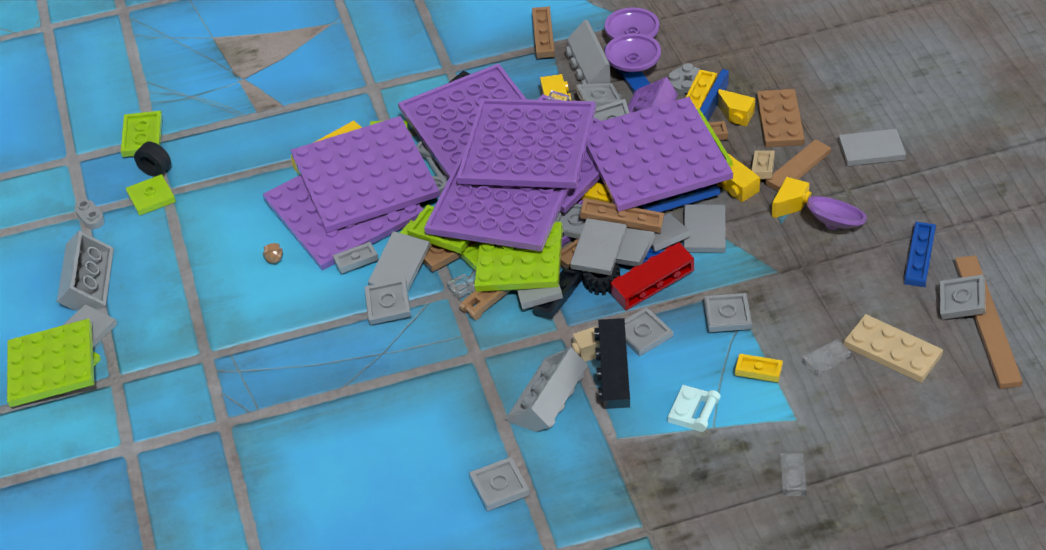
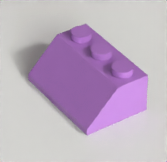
M667 77L662 78L634 92L628 104L629 112L633 113L675 101L678 93Z

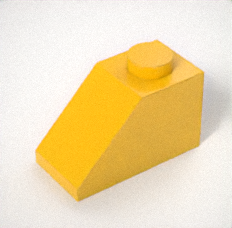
M719 89L718 107L728 122L747 127L755 113V98Z
M786 177L772 202V217L777 218L801 211L812 194L809 191L810 183Z

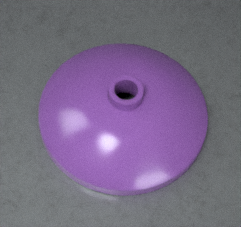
M631 7L617 10L610 14L605 21V32L611 39L630 33L644 34L653 38L659 31L657 16L651 11L642 8Z
M630 33L612 39L605 48V56L609 64L618 70L640 72L649 69L659 61L661 47L650 36Z
M812 196L807 200V206L811 213L819 221L825 223V226L829 229H849L866 223V214L846 202L823 196Z

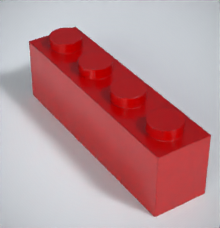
M680 242L669 246L660 254L650 257L643 264L633 267L622 276L616 277L611 282V294L627 311L693 272L694 257Z

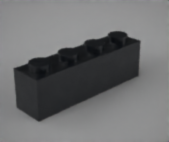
M599 319L598 328H594L595 341H599L600 345L599 348H595L596 361H601V368H597V381H602V388H598L599 401H603L604 409L630 408L625 319Z

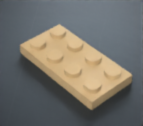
M867 314L864 315L847 336L843 346L920 383L923 382L943 355V349Z

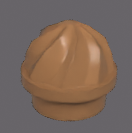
M278 243L268 244L264 246L263 257L269 263H278L282 259L283 249L280 248Z

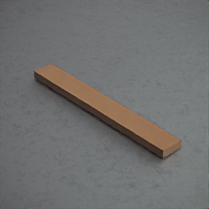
M977 256L955 258V265L960 278L983 274ZM985 281L986 313L973 315L999 389L1022 387L1021 375Z

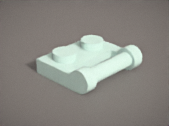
M682 385L668 415V423L700 432L706 431L707 421L714 405L719 402L720 394L714 390L704 391ZM701 401L706 402L700 417L694 419Z

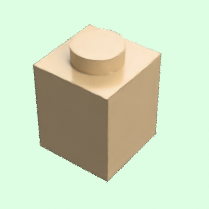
M597 326L573 334L571 348L585 362L596 359L595 348L600 347L599 341H595L594 328H598Z

